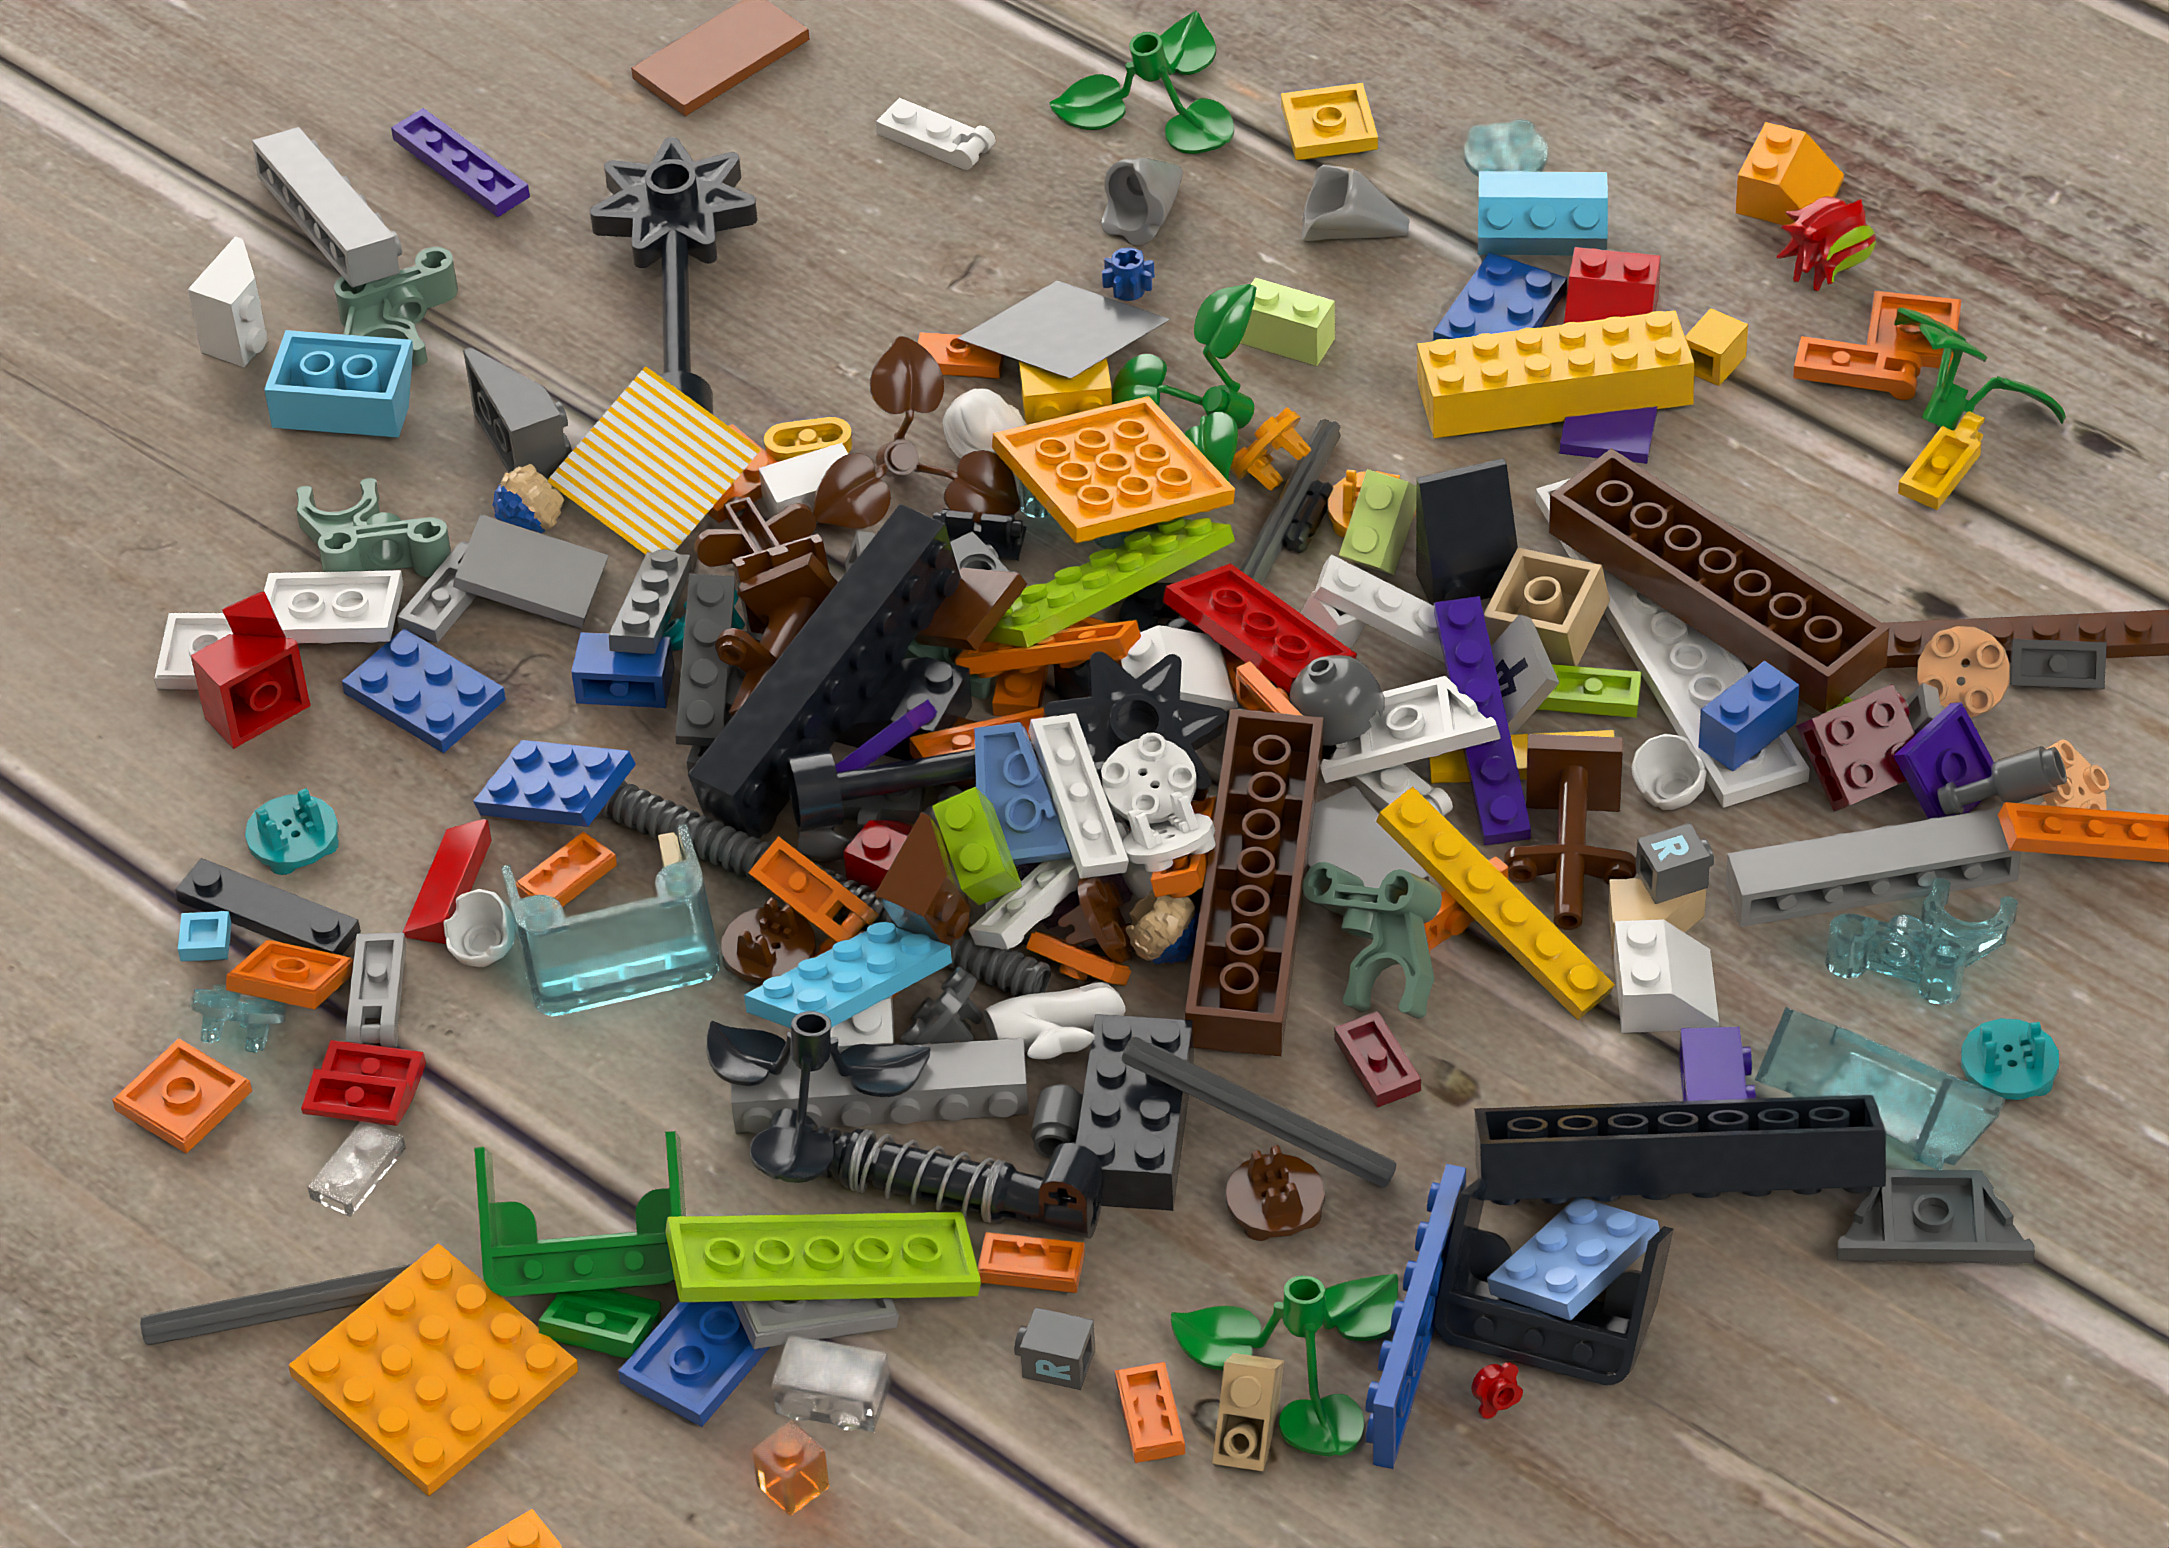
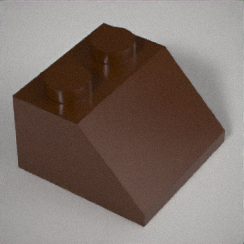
M921 812L877 889L875 896L898 928L915 934H925L930 939L950 945L951 947L954 940L959 939L966 931L971 908L967 895L962 891L943 835L931 817Z

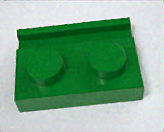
M611 1289L560 1293L556 1295L539 1319V1333L566 1345H575L607 1353L611 1356L629 1359L652 1332L654 1321L659 1322L661 1319V1302Z

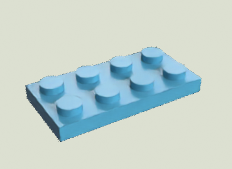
M875 923L870 925L867 931L850 940L834 944L833 948L815 958L801 961L798 967L781 976L769 978L763 982L762 986L744 994L746 1012L791 1028L792 1019L797 1014L806 1011H816L825 1014L830 1019L832 1028L951 964L950 945L932 940L925 934H915L897 928L893 923Z

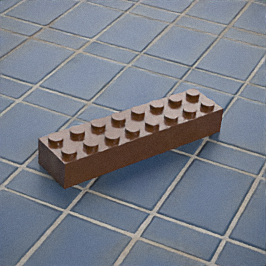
M1614 449L1608 450L1550 494L1549 533L1595 564L1602 565L1604 570L1749 666L1755 668L1763 661H1766L1798 683V698L1822 714L1826 713L1829 709H1834L1844 701V698L1849 697L1886 667L1890 629L1888 626Z
M1230 709L1213 820L1215 828L1213 837L1216 845L1208 854L1185 1008V1020H1193L1194 1048L1280 1057L1282 1055L1304 893L1303 880L1307 870L1323 751V717Z

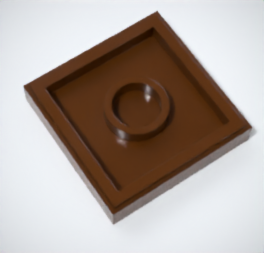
M961 567L959 570L961 579L956 591L950 597L945 598L934 612L929 626L918 633L914 638L919 645L976 651L1026 588V581L1017 572Z

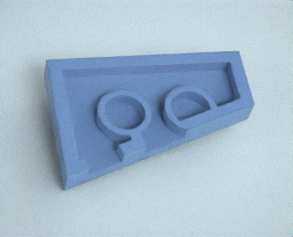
M1020 722L974 728L976 788L993 803L1014 864L1020 865L1073 858L1025 727Z

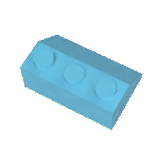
M1479 171L1478 255H1488L1490 252L1496 255L1573 256L1575 247L1607 250V172Z
M285 330L264 389L272 428L399 437L409 408L413 356L412 340Z

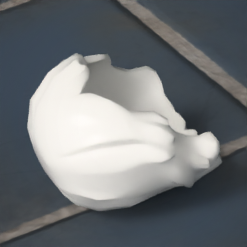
M972 389L960 395L951 403L943 418L944 434L948 446L959 458L979 450L996 453L992 449L993 433L1027 425L1019 414L1018 409L1008 405L1000 395L989 389Z

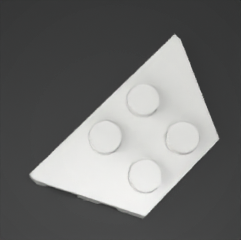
M1446 676L1384 691L1385 708L1381 716L1377 710L1375 715L1369 720L1372 727L1366 733L1349 742L1336 744L1337 749L1331 760L1323 759L1320 767L1325 783L1498 740L1500 739V733L1496 721L1492 717L1486 719L1478 712L1476 703L1467 695L1459 693L1457 686Z

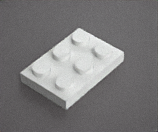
M401 570L269 573L264 591L286 638H293L297 643L390 642L404 583Z

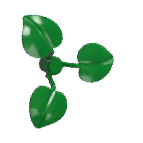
M1196 10L1176 22L1160 36L1154 32H1142L1131 39L1129 48L1132 61L1125 64L1127 73L1122 89L1115 78L1104 74H1094L1075 82L1061 96L1049 102L1051 110L1067 124L1086 130L1103 129L1115 124L1124 117L1126 107L1122 99L1126 98L1130 93L1134 74L1148 82L1157 81L1161 78L1175 110L1179 113V115L1171 118L1165 126L1166 140L1172 148L1188 154L1203 153L1223 147L1234 136L1233 120L1225 106L1212 99L1200 98L1185 109L1168 76L1174 74L1175 71L1183 75L1198 73L1208 67L1216 56L1214 38Z
M1251 284L1227 287L1210 294L1201 304L1195 318V339L1199 343L1206 345L1203 355L1226 385L1209 388L1203 397L1168 385H1162L1167 372L1166 363L1155 355L1141 354L1130 359L1120 369L1112 387V405L1149 396L1159 407L1160 393H1165L1203 406L1208 416H1202L1200 418V425L1189 428L1184 435L1228 482L1230 467L1237 447L1238 429L1244 428L1251 421L1254 414V402L1250 397L1238 392L1240 383L1231 379L1216 357L1219 359L1227 358L1236 350L1244 336L1257 287Z
M1898 308L1897 317L1894 322L1895 326H1920L1919 329L1925 335L1933 350L1944 348L1936 386L1921 417L1922 419L1939 427L1943 426L1954 431L1964 411L1973 412L1975 406L1992 389H2003L2020 392L2049 407L2060 423L2063 424L2066 418L2065 412L2056 400L2033 386L2008 378L1992 377L1970 400L1965 399L1968 390L1953 383L1963 352L1983 362H1986L1988 357L1976 347L1966 342V339L1949 326L1915 310ZM1951 352H1953L1954 355L1949 366Z
M1388 1274L1360 1278L1333 1285L1326 1289L1323 1283L1315 1277L1306 1275L1293 1277L1284 1286L1283 1302L1274 1303L1273 1314L1262 1332L1261 1324L1256 1316L1244 1308L1235 1306L1207 1307L1188 1313L1172 1312L1171 1326L1179 1346L1192 1360L1206 1368L1224 1371V1362L1233 1353L1252 1356V1348L1264 1347L1282 1318L1284 1325L1292 1335L1305 1338L1308 1385L1311 1400H1295L1283 1408L1279 1415L1280 1433L1288 1444L1303 1452L1328 1457L1333 1455L1342 1456L1350 1453L1359 1445L1364 1433V1416L1359 1405L1348 1395L1331 1394L1320 1398L1315 1333L1322 1324L1328 1330L1336 1327L1342 1337L1353 1341L1375 1340L1390 1333L1392 1312L1395 1302L1398 1300V1275Z

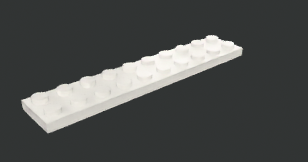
M1570 479L1536 488V503L1548 523L1550 494ZM1560 541L1571 559L1594 563ZM1603 569L1610 602L1604 614L1636 667L1642 672L1641 675L1677 734L1689 739L1703 759L1704 769L1707 772L1705 779L1721 806L1724 808L1808 782L1810 769L1786 731L1735 771H1731L1698 748L1701 708L1748 674V670L1739 658Z

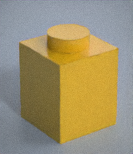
M1710 308L1685 336L1694 360V376L1720 386L1746 357L1748 324Z

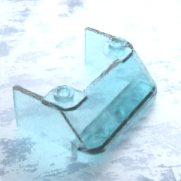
M687 824L678 826L682 862L670 864L661 869L655 879L657 897L567 918L564 916L560 902L551 896L534 895L520 899L511 866L501 867L507 904L512 913L515 926V938L532 1000L538 1011L549 1016H560L705 982L717 974L720 968L719 949L703 875Z
M1788 1007L1784 1009L1755 1078V1081L1792 1094V1097L1873 1094L1886 1129V1135L1904 1142L1913 1148V1152L1916 1153L1913 1158L1914 1160L1940 1171L1944 1163L1956 1165L1999 1117L2006 1098L1866 1036Z

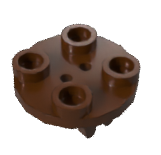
M1096 876L1078 879L1077 889L1080 905L1058 921L1061 927H1070L1072 925L1075 927L1074 933L1066 937V943L1070 945L1081 943L1083 947L1088 948L1100 945L1108 957L1118 964L1131 959L1132 952L1136 950L1130 944V938L1126 932V927L1131 924L1125 923L1119 907L1123 905V899L1118 887L1111 879L1104 883Z
M772 897L767 900L764 907H758L740 914L728 924L721 937V954L725 969L744 981L760 985L769 978L781 976L798 967L801 961L810 959L812 955L814 957L816 953L815 932L808 920L795 912L788 904L783 908L778 907L777 901Z
M1278 1145L1271 1147L1270 1154L1262 1155L1261 1151L1256 1150L1252 1152L1251 1159L1243 1162L1230 1175L1226 1186L1228 1212L1236 1223L1244 1228L1245 1234L1253 1240L1264 1241L1270 1237L1291 1236L1304 1229L1313 1228L1320 1222L1322 1208L1325 1203L1323 1179L1315 1168L1296 1156L1282 1154Z

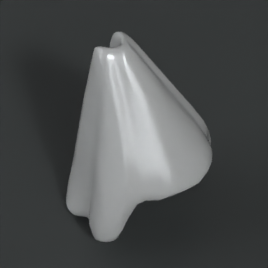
M1144 157L1123 159L1113 164L1105 176V192L1108 197V204L1101 220L1103 230L1107 234L1123 235L1129 243L1136 246L1147 244L1153 240L1160 226L1165 222L1174 203L1183 177L1182 168L1175 164Z
M1322 165L1316 171L1312 190L1306 199L1302 218L1301 238L1303 241L1405 236L1408 234L1410 220L1358 170Z

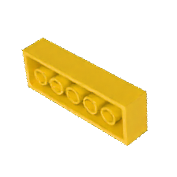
M1675 310L1666 312L1654 311L1649 314L1609 317L1604 320L1580 323L1569 322L1557 326L1523 328L1518 331L1495 334L1483 333L1472 337L1438 339L1433 342L1417 343L1418 388L1433 438L1563 422L1565 417L1655 406H1657V409L1694 405V360Z

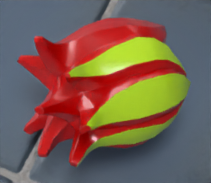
M1826 196L1817 199L1803 209L1786 211V214L1795 222L1782 225L1781 228L1790 234L1792 238L1788 245L1777 255V258L1797 256L1793 276L1794 282H1799L1802 272L1808 273L1814 267L1813 288L1815 291L1820 290L1825 278L1828 285L1832 284L1838 272L1864 262L1875 249L1876 235L1874 230L1866 224L1862 199L1846 204L1838 198Z

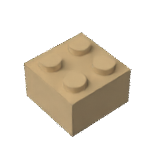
M1517 548L1484 612L1490 645L1492 646L1520 614L1532 619L1552 664L1578 666L1610 602L1602 565Z

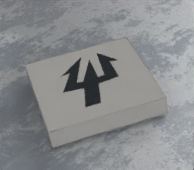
M1520 614L1491 646L1510 735L1515 734L1559 684V680L1532 619Z

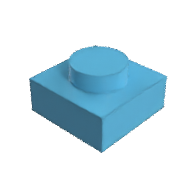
M229 911L181 913L178 941L180 961L228 959L232 925Z

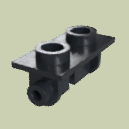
M943 508L942 513H933V519L945 523L950 542L973 531L985 545L990 544L995 549L999 559L1019 561L1027 527L1023 526V520H1015V515L982 514L981 524L974 523V515L971 512L950 511Z

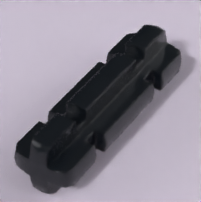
M1316 480L1311 483L1306 492L1307 495L1303 498L1291 521L1292 524L1288 526L1283 536L1285 540L1284 546L1287 550H1295L1298 553H1302L1307 549L1312 540L1310 537L1315 534L1326 513L1325 509L1328 508V498L1333 490V486L1329 482L1322 483Z

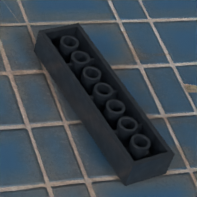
M902 504L898 505L689 772L688 777L703 815L710 817L712 822L720 821L724 826L735 828L737 832L743 831L749 837L760 839L762 835L771 831L777 816L789 800H791L787 779V757L830 750V747L840 734L852 726L857 712L867 699L873 697L878 692L882 680L894 664L902 661L907 653L908 646L921 630L929 626L934 612L946 597H950L956 591L961 575L945 523Z
M1873 1094L1474 1108L1478 1178L1488 1180L1484 1200H1490L1497 1205H1513L1520 1202V1199H1541L1546 1203L1559 1204L1569 1201L1571 1197H1591L1596 1201L1611 1202L1627 1195H1641L1649 1200H1663L1669 1198L1671 1194L1691 1193L1698 1198H1715L1720 1196L1721 1192L1741 1191L1748 1196L1760 1197L1769 1195L1772 1190H1792L1797 1194L1813 1195L1827 1188H1842L1851 1193H1865L1872 1190L1873 1187L1886 1186V1129Z

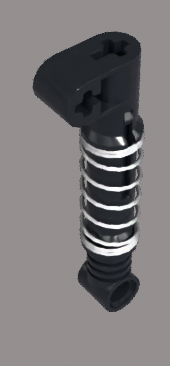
M787 1108L777 1110L773 1114L767 1129L784 1127L795 1131L797 1110ZM806 1115L804 1132L826 1134L830 1137L834 1146L833 1162L830 1168L821 1176L830 1178L833 1175V1179L839 1180L844 1188L863 1193L867 1188L868 1182L874 1181V1188L885 1191L886 1199L890 1198L892 1193L910 1197L912 1205L916 1203L917 1199L936 1203L937 1211L941 1210L943 1205L962 1209L961 1212L964 1214V1217L968 1211L981 1213L984 1222L1001 1224L1005 1220H1011L1091 1239L1095 1232L1102 1205V1167L1099 1157L1085 1146L1075 1143H1064L1057 1146L1044 1177L1018 1172L1013 1164L1007 1163L1004 1160L998 1159L995 1162L993 1158L989 1157L979 1163L971 1161L969 1154L964 1151L955 1157L946 1155L941 1146H936L930 1151L920 1149L917 1141L913 1139L902 1145L895 1143L891 1135L885 1134L877 1140L875 1132L868 1129L857 1128L851 1133L844 1132L843 1134L840 1130L832 1129L830 1131V1128L824 1126L818 1129L815 1121ZM884 1139H889V1140H890V1142H889V1141H885V1142L883 1143L882 1147H879V1145L881 1144V1142H882Z

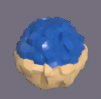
M532 464L517 467L510 473L504 474L501 483L495 490L492 504L495 511L494 516L497 520L542 534L557 524L556 519L562 513L560 509L564 499L556 488L551 489L552 486L548 483V479L536 472L537 469Z
M1152 889L1149 892L1150 895L1143 899H1138L1134 908L1129 913L1133 920V925L1126 927L1130 944L1136 950V955L1146 961H1152L1156 965L1163 962H1183L1191 954V950L1195 946L1200 912L1187 896L1172 898L1170 895L1155 898Z

